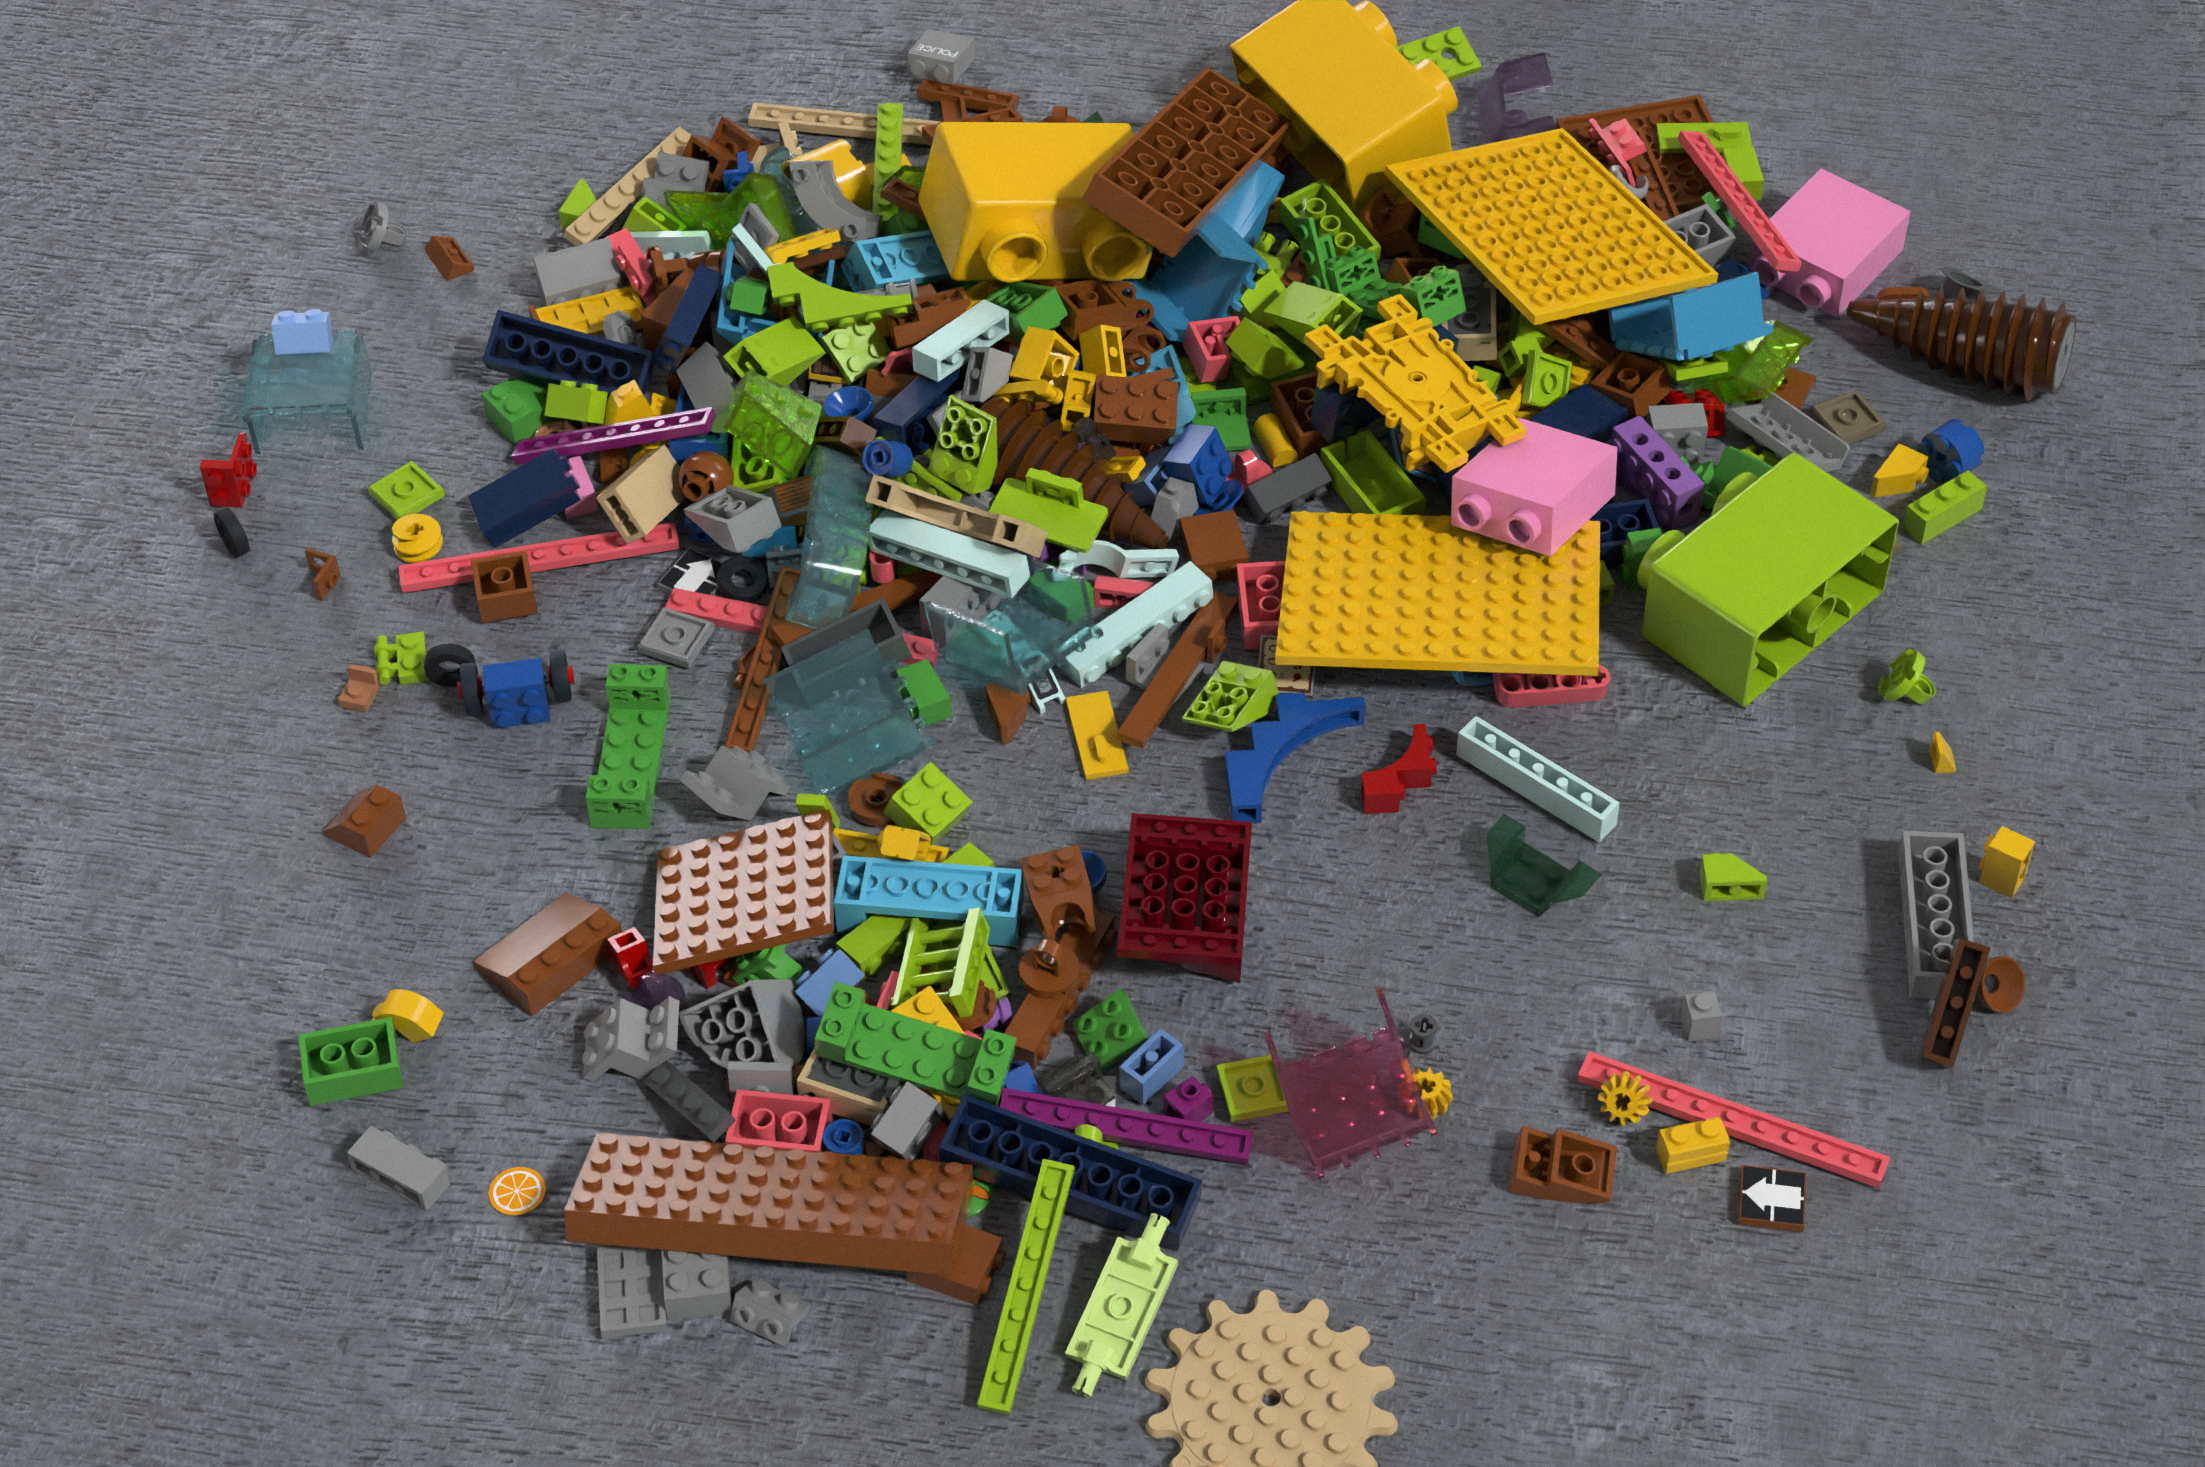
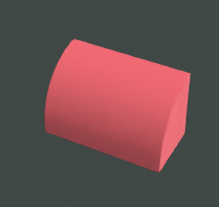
M1098 575L1094 585V607L1119 610L1153 587L1155 583Z

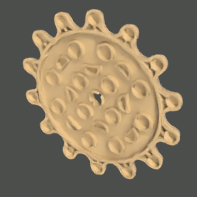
M1263 1290L1255 1298L1254 1310L1247 1314L1235 1313L1223 1301L1214 1300L1206 1308L1205 1315L1210 1325L1207 1331L1194 1334L1182 1328H1175L1168 1334L1166 1344L1178 1356V1364L1169 1369H1152L1145 1377L1146 1388L1150 1392L1161 1394L1168 1401L1166 1410L1152 1415L1145 1424L1147 1434L1155 1439L1172 1438L1180 1445V1452L1170 1462L1169 1467H1378L1376 1459L1365 1450L1366 1440L1376 1435H1393L1398 1428L1396 1417L1391 1412L1379 1409L1373 1402L1376 1394L1391 1389L1394 1386V1373L1389 1367L1367 1366L1360 1361L1361 1352L1370 1344V1334L1362 1326H1355L1344 1332L1330 1330L1326 1326L1329 1308L1321 1299L1311 1300L1305 1309L1299 1313H1287L1280 1308L1279 1299L1273 1291ZM1264 1395L1279 1396L1280 1402L1275 1406H1268L1262 1402Z

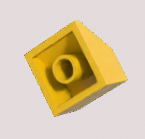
M1028 326L1021 340V346L1016 359L1012 363L1009 376L1016 382L1044 379L1051 383L1052 386L1059 388L1063 392L1064 397L1069 370H1074L1080 353L1056 331Z

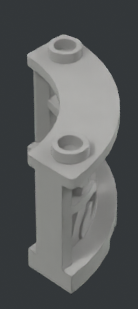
M833 160L790 162V173L795 193L804 210L821 228L829 227L839 231L841 239L850 242L883 237V214L865 211L851 203L842 194L843 191L835 176Z

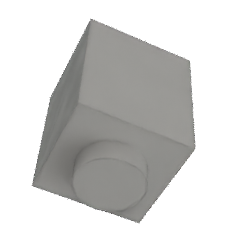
M1715 991L1684 995L1681 1019L1688 1041L1718 1038L1723 1015Z

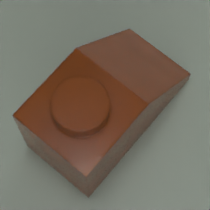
M1018 677L985 685L986 705L1002 745L1010 742L1026 719L1027 704L1031 703L1028 688L1022 687Z

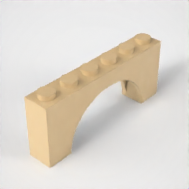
M873 474L865 499L866 502L888 511L1040 558L1048 531L1028 522L964 505Z

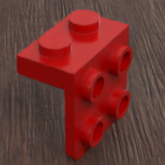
M239 432L229 461L202 459L200 471L210 506L242 508L245 498L250 495V482L252 478L256 477L257 463L252 459V444L248 442L246 433Z

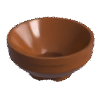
M2005 956L1992 957L1986 961L1978 986L1977 996L1981 1004L1991 1011L2000 1013L2010 1012L2019 1005L2023 998L2025 976L2022 968L2014 959ZM1989 975L1994 980V987L1991 992H1988L1985 988V980Z

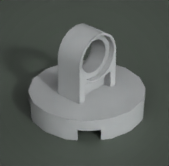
M374 201V204L370 203L363 215L360 227H364L363 237L358 236V244L360 250L374 253L382 241L393 245H402L408 231L401 224L388 220V207L386 204Z
M619 310L605 317L603 322L604 332L599 334L598 337L645 349L642 334H636L632 327L636 323L627 313Z

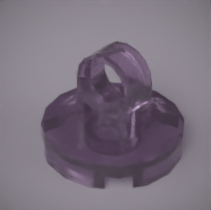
M654 969L640 975V986L633 989L629 986L624 997L625 1000L651 1011L669 996L679 1000V1012L683 1010L684 1005L686 1006V996L682 984L667 974L658 975Z

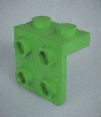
M1245 388L1191 392V399L1196 409V415L1192 420V424L1216 427L1226 451L1244 450L1251 447V438L1246 418Z
M1733 446L1724 448L1711 484L1704 487L1703 506L1712 511L1716 500L1726 485L1741 473L1752 472L1756 476L1761 477L1772 466Z

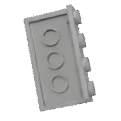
M1772 391L1764 394L1760 404L1731 408L1726 416L1729 421L1734 423L1733 426L1737 430L1754 437V441L1757 444L1774 451V455L1780 460L1790 453H1797L1825 472L1841 468L1850 450L1848 443Z

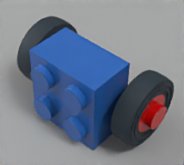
M559 650L550 652L548 675L543 672L541 658L483 665L484 681L482 682L476 664L472 662L460 665L461 681L457 682L459 699L463 698L468 715L479 714L483 710L482 698L485 690L493 729L551 721L546 685L550 684V687L554 690L556 702L571 701L570 684L575 683L573 667H568L565 651Z

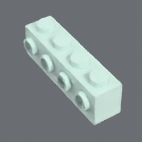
M982 300L912 348L913 371L934 381H941L969 361L971 347H990L1010 333L1009 310L987 300Z

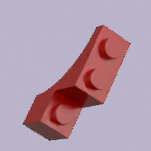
M1425 724L1413 725L1412 742L1405 754L1396 762L1376 771L1362 773L1361 798L1364 814L1399 812L1400 800H1405V789L1431 787V776L1436 775L1437 767L1436 759L1430 758V753H1433L1432 735H1427Z

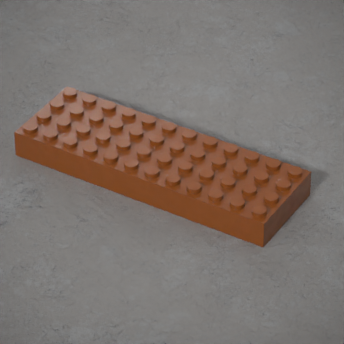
M1207 66L1095 173L1082 200L1086 201L1092 209L1101 211L1109 216L1117 225L1124 226L1132 231L1140 240L1147 241L1155 246L1160 253L1174 258L1280 146L1293 121Z
M597 1133L564 1209L566 1240L569 1242L951 1275L973 1198V1165L960 1164L958 1162H934L924 1159L910 1160L898 1159L896 1157L866 1156L863 1154H839L830 1151L815 1152L803 1151L801 1149L771 1148L769 1146H744L736 1143L721 1144L709 1143L707 1141L677 1140L675 1138L662 1139L641 1135L627 1136L613 1133Z

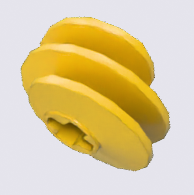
M425 514L406 515L395 521L392 527L394 552L399 559L405 562L417 563L426 561L434 557L442 547L443 537L438 522L431 516Z

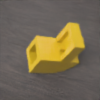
M1073 369L1069 370L1059 420L1063 424V431L1086 435L1096 374Z
M394 989L389 991L385 1002H381L375 1007L372 1013V1020L392 1017L395 1029L412 1043H416L434 1036L444 1012L422 995L408 990Z

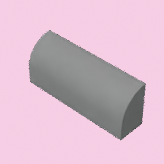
M706 341L676 372L695 409L713 407L716 418L710 431L715 433L730 432L741 426L754 414V411L728 362L723 357L724 355Z

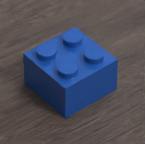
M1189 424L1163 459V464L1170 477L1194 484L1199 504H1209L1234 468L1221 437L1214 426Z

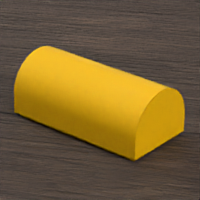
M1268 413L1259 417L1254 423L1253 432L1272 467L1275 468L1297 462L1298 453L1278 416Z

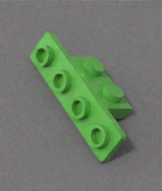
M1297 217L1294 219L1295 232L1302 250L1301 256L1308 275V285L1331 291L1325 269L1327 260L1336 256L1331 234L1317 236L1312 217Z

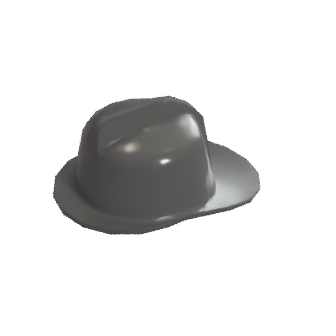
M1950 267L1942 268V272L1946 275L1943 284L1946 299L1956 298L1962 287H1964L1967 299H1976L1983 288L1985 293L1988 294L2001 293L1999 288L1974 279L1957 269Z

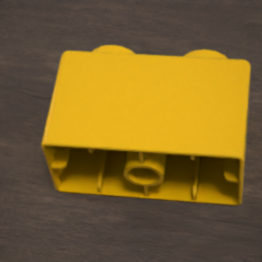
M1297 0L1229 46L1239 87L1293 121L1283 139L1282 145L1291 151L1296 160L1317 181L1324 178L1357 218L1376 188L1384 185L1392 197L1400 192L1385 175L1386 165L1453 151L1447 116L1458 108V100L1450 81L1444 72L1431 60L1422 59L1412 65L1395 49L1397 47V39L1389 21L1380 9L1370 1L1363 0L1353 7L1346 0Z
M942 122L938 124L918 202L950 277L956 281H1002L1008 283L1024 280L1091 279L1113 282L1123 279L1143 278L1146 274L1154 246L1147 241L1140 240L1132 231L1124 226L1117 225L1109 216L1101 211L1092 209L1086 201L1082 200L1095 173L1135 136L1131 125L1127 123Z

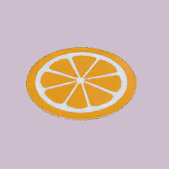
M526 1167L510 1168L498 1174L492 1181L488 1192L489 1200L492 1206L503 1214H525L535 1209L542 1202L546 1192V1185L542 1176L533 1169Z

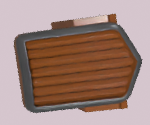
M821 470L773 485L768 491V497L772 498L781 525L795 526L796 536L800 537L801 543L815 542L819 529H830L836 511L834 503L840 481L828 471Z

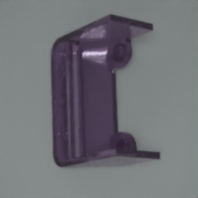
M1545 52L1505 60L1497 67L1478 97L1483 145L1556 130L1552 115L1528 120L1524 111L1513 109L1506 112L1504 96L1553 85Z

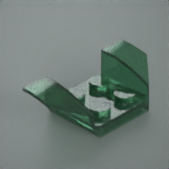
M1505 814L1487 833L1490 887L1537 917L1544 914L1555 903L1585 896L1602 876L1601 873L1580 860L1569 870L1524 842L1526 827Z

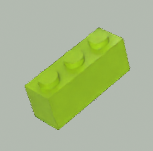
M1967 470L1907 505L1902 529L1918 543L1924 544L1980 511L1983 507L1987 485Z

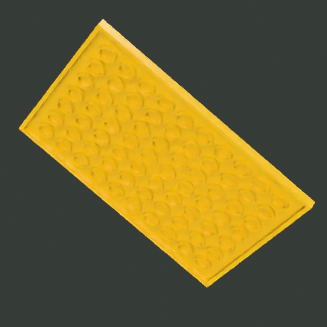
M1563 128L1385 166V175L1533 325H1541L1546 322L1589 314L1606 308L1609 309L1619 305L1635 303L1649 298H1657L1662 295L1717 283L1718 273Z
M1291 512L1275 664L1598 676L1600 521L1588 520L1552 556H1547L1451 525V516Z

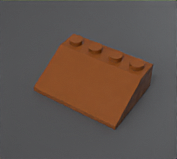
M564 893L475 959L473 965L532 1017L609 958L608 951H610L607 939L622 933L621 924L601 907Z

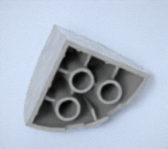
M791 979L751 980L679 1012L682 1025L696 1047H701L711 1057L710 1060L728 1069L729 1061L792 1063L793 1067L799 1063L804 1054L806 1045L805 1024Z

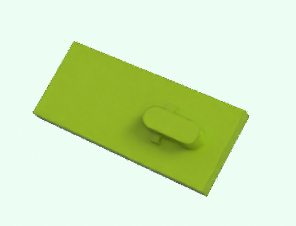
M1748 122L1657 123L1656 126L1660 153H1687L1677 140L1680 131L1704 133L1718 153H1722L1723 148L1752 146Z

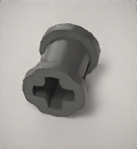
M1419 1014L1412 1018L1410 1022V1031L1412 1033L1409 1037V1047L1417 1054L1431 1053L1436 1047V1037L1434 1035L1438 1030V1024L1432 1016ZM1424 1022L1426 1023V1030L1423 1029ZM1420 1039H1423V1046H1420Z

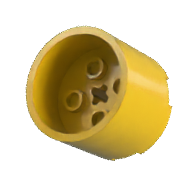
M838 139L782 164L781 178L787 200L796 218L809 233L823 228L807 214L795 193L790 173L791 161L833 160L835 176L843 191L842 194L859 208L865 211L872 209L869 204V198L873 196L866 169L862 161H857L849 151L851 150V145L843 139Z

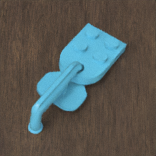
M1171 344L1150 354L1151 365L1147 370L1143 372L1126 371L1127 377L1172 368L1173 382H1178L1175 436L1168 440L1169 445L1173 447L1183 433L1182 426L1192 421L1195 417L1196 409L1189 396V387L1176 351ZM1140 358L1135 362L1140 365H1143L1144 359Z

